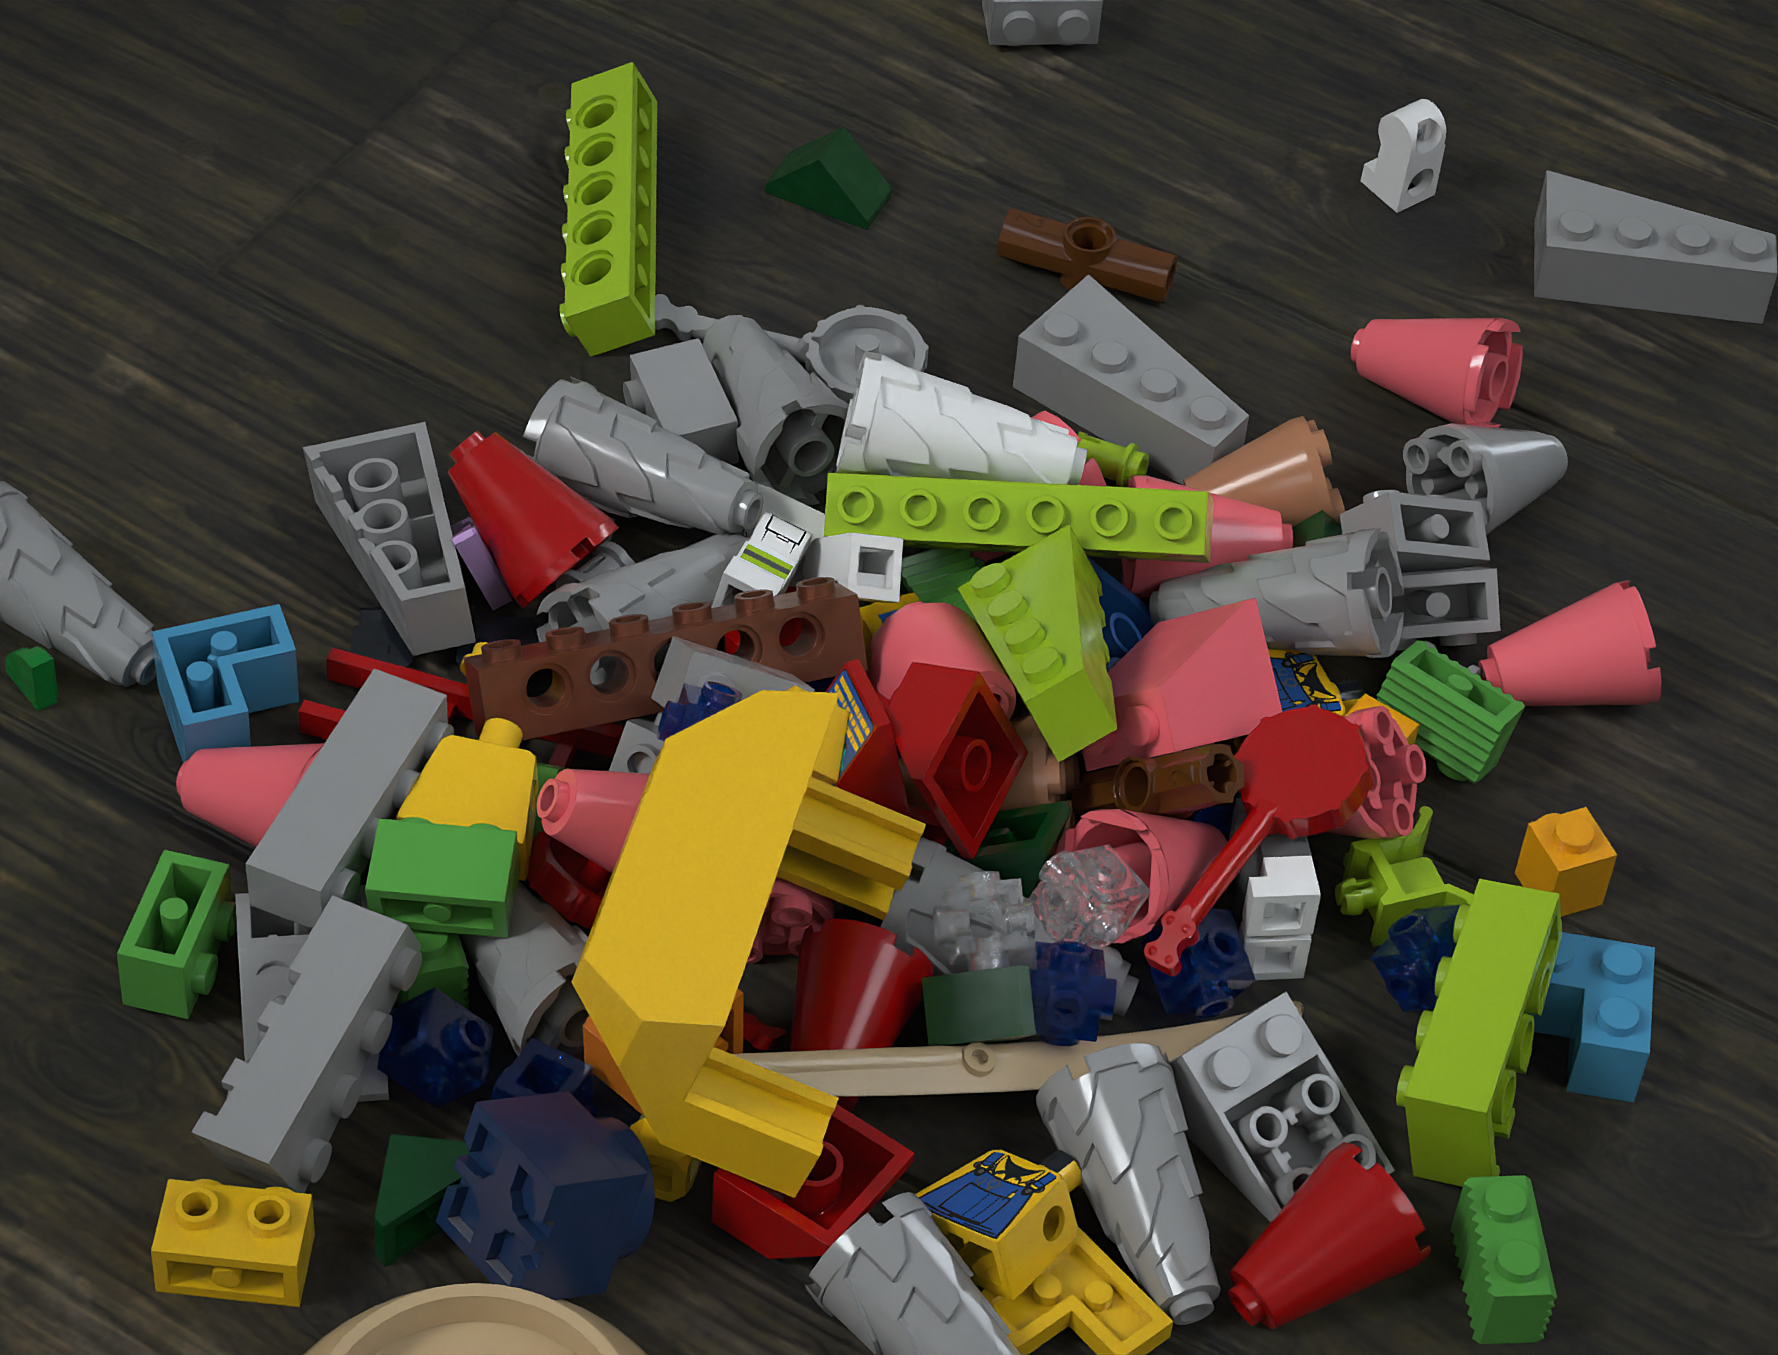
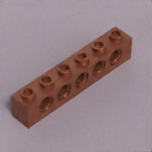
M818 577L798 582L796 584L797 591L773 596L772 590H751L735 595V604L711 608L709 602H691L673 607L672 616L648 621V616L644 614L625 615L611 619L609 621V629L585 633L582 627H565L547 632L545 634L546 641L521 646L519 640L508 639L484 644L481 646L482 654L463 658L475 734L480 737L485 722L492 718L506 719L516 724L523 733L521 740L523 741L668 711L651 697L660 674L654 668L655 655L661 647L671 643L673 636L717 650V645L722 636L730 631L738 630L740 633V644L737 651L733 654L734 656L790 673L804 683L837 676L846 662L856 659L860 660L864 670H868L858 594L839 583H835L834 578ZM800 618L802 623L800 636L791 645L781 647L779 635L782 627L789 620ZM605 656H614L616 668L612 677L604 683L592 684L590 674L596 661ZM540 669H551L553 680L548 691L538 697H528L526 686L531 675Z

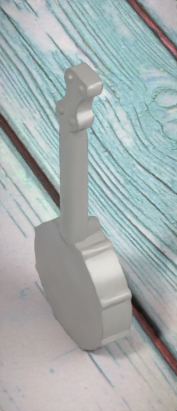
M664 294L655 295V329H671L681 341H689L692 337L704 340L706 332L714 322L719 320L698 315L697 310L692 306L676 307L670 303L668 297ZM857 305L855 308L838 312L825 320L818 321L816 330L813 333L805 334L802 338L764 330L781 350H787L798 362L805 363V370L809 374L814 372L839 399L844 400L847 404L850 403V399H853L856 388H859V385L854 383L865 351L885 355L903 366L924 372L927 368L929 346L924 343L918 330L907 320L905 315H898L884 309Z

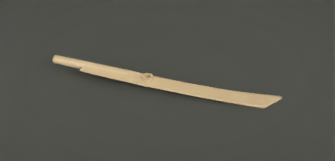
M1292 1001L1302 1017L1303 1005L1301 1002ZM1247 1013L1171 1028L1061 1040L997 1044L976 1042L969 1045L741 1053L732 1055L833 1096L932 1095L1040 1090L1051 1076L1066 1065L1070 1069L1073 1080L1089 1073L1083 1056L1113 1046L1133 1043L1156 1045L1160 1047L1162 1055L1166 1052L1169 1061Z

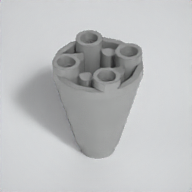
M1451 423L1427 429L1420 437L1409 440L1403 449L1408 494L1443 495L1445 498L1480 501L1486 535L1551 489L1564 476L1568 465L1566 450L1556 437L1537 431Z

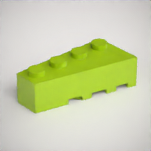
M1070 524L1002 563H993L981 568L969 582L958 587L977 624L1058 762L1117 730L1112 680L1106 670V663L1110 662L1109 649L1102 633V628L1106 626L1105 612L1099 603V597L1103 595L1102 585Z
M1479 879L1471 904L1462 903L1460 905L1453 932L1454 943L1457 945L1453 956H1443L1439 963L1435 980V995L1438 999L1434 1011L1424 1010L1420 1017L1416 1034V1050L1419 1051L1414 1066L1405 1065L1403 1067L1397 1087V1106L1405 1107L1414 1177L1463 1187V1184L1469 1177L1499 1176L1500 1168L1496 1165L1494 1139L1495 1136L1509 1139L1515 1117V1109L1512 1106L1516 1091V1072L1526 1074L1532 1053L1533 1015H1528V1013L1542 1015L1562 939L1559 893Z

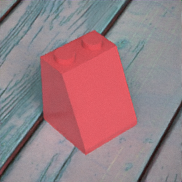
M1256 598L1158 622L1107 672L1112 680L1117 730L1082 749L1086 771L1118 765L1129 756L1150 758L1248 735L1260 724L1263 717H1271L1282 712Z

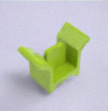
M1423 806L1420 808L1416 825L1409 835L1389 839L1369 838L1351 842L1349 853H1345L1343 881L1335 887L1336 902L1338 906L1342 905L1340 911L1345 915H1360L1365 909L1369 910L1375 922L1370 939L1373 947L1431 933H1438L1454 940V924L1458 909L1462 903L1471 904L1474 894L1451 884H1444L1432 860L1422 857L1433 814L1430 807Z

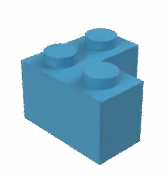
M280 604L152 631L157 686L183 763L200 749L251 747L249 713L299 702L296 648Z
M1562 932V939L1542 1015L1528 1013V1015H1533L1534 1032L1570 1038L1566 1091L1634 1103L1650 1055L1655 947Z

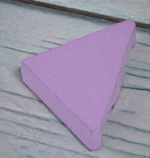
M467 517L452 525L453 537L451 539L492 610L494 611L512 601L510 597L512 595L472 518Z

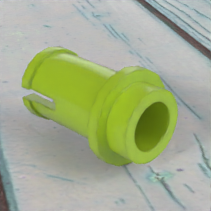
M1084 432L1078 433L1081 441L1077 443V447L1087 450L1085 462L1094 458L1103 477L1116 481L1117 487H1127L1129 479L1132 480V476L1146 475L1149 454L1141 452L1138 444L1130 443L1127 447L1088 436Z

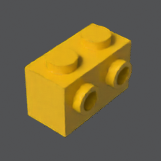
M168 1179L151 1248L156 1292L300 1307L315 1237L312 1194L296 1193L283 1187L259 1189L223 1185L218 1181L210 1179H198L195 1181Z

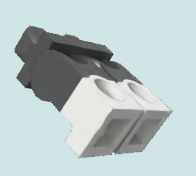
M1240 790L1239 798L1235 800L1228 841L1247 817L1241 800ZM1275 833L1273 836L1264 838L1225 890V892H1233L1232 909L1235 916L1242 921L1234 956L1238 981L1304 978L1311 944L1310 934H1313L1321 893L1307 836H1300L1291 840L1286 835Z

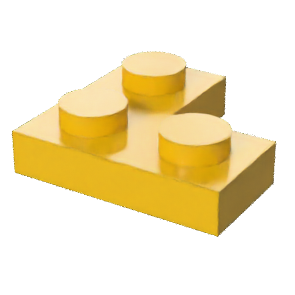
M1079 1227L1076 1238L1013 1301L987 1289L981 1291L1012 1332L1007 1336L1022 1355L1030 1354L1067 1327H1070L1097 1355H1146L1170 1338L1174 1322Z

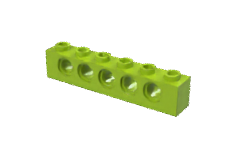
M633 62L572 83L571 108L566 110V120L570 130V146L565 148L569 180L568 184L564 185L563 188L568 213L567 223L562 226V234L566 244V262L561 265V275L565 285V303L560 304V317L570 337L577 336L590 357L655 335L657 100Z
M828 473L824 536L860 533L903 538V547L1020 553L1070 524L1088 557L1210 563L1214 500L1208 491Z

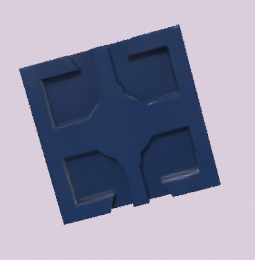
M569 1091L476 1102L464 1136L470 1154L457 1156L454 1169L460 1174L461 1180L457 1185L447 1186L436 1223L492 1284L521 1288L553 1300L606 1292L616 1261L629 1257L639 1249L652 1223L655 1204L654 1180L647 1154L638 1137L626 1124L618 1119L608 1116L593 1117Z

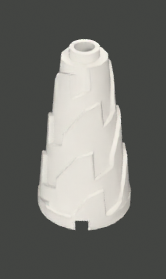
M868 351L864 352L854 383L859 385V388H856L853 399H850L837 458L836 473L1079 485L1084 470L1087 450L1077 447V438L1068 435V429L1031 418L1028 414L1010 406L974 395L968 387L903 366L885 355Z

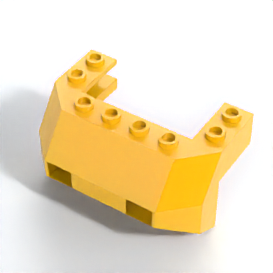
M761 690L666 738L652 767L571 983L660 1144L795 1198L821 1155L824 1145L822 1142L830 1117L836 1108L838 1097L715 1048L714 1045L725 1027L776 876L884 920L888 914L895 889L901 891L910 876L911 863L926 824L811 777L840 693Z

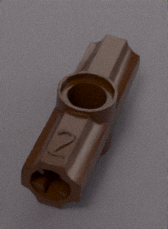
M1013 208L1009 209L1004 219L997 245V255L1000 257L1059 273L1061 284L1068 290L1073 289L1087 275H1090L1104 288H1111L1163 304L1170 292L1178 261V256L1116 238L1113 227L1099 218L1081 217L1065 224Z
M1210 744L1155 758L1129 756L1122 760L1117 767L1084 774L1079 786L1072 789V810L1080 818L1090 811L1115 808L1186 819L1196 810L1232 803L1236 792L1240 788L1245 787L1243 763L1235 758L1230 746L1224 744Z

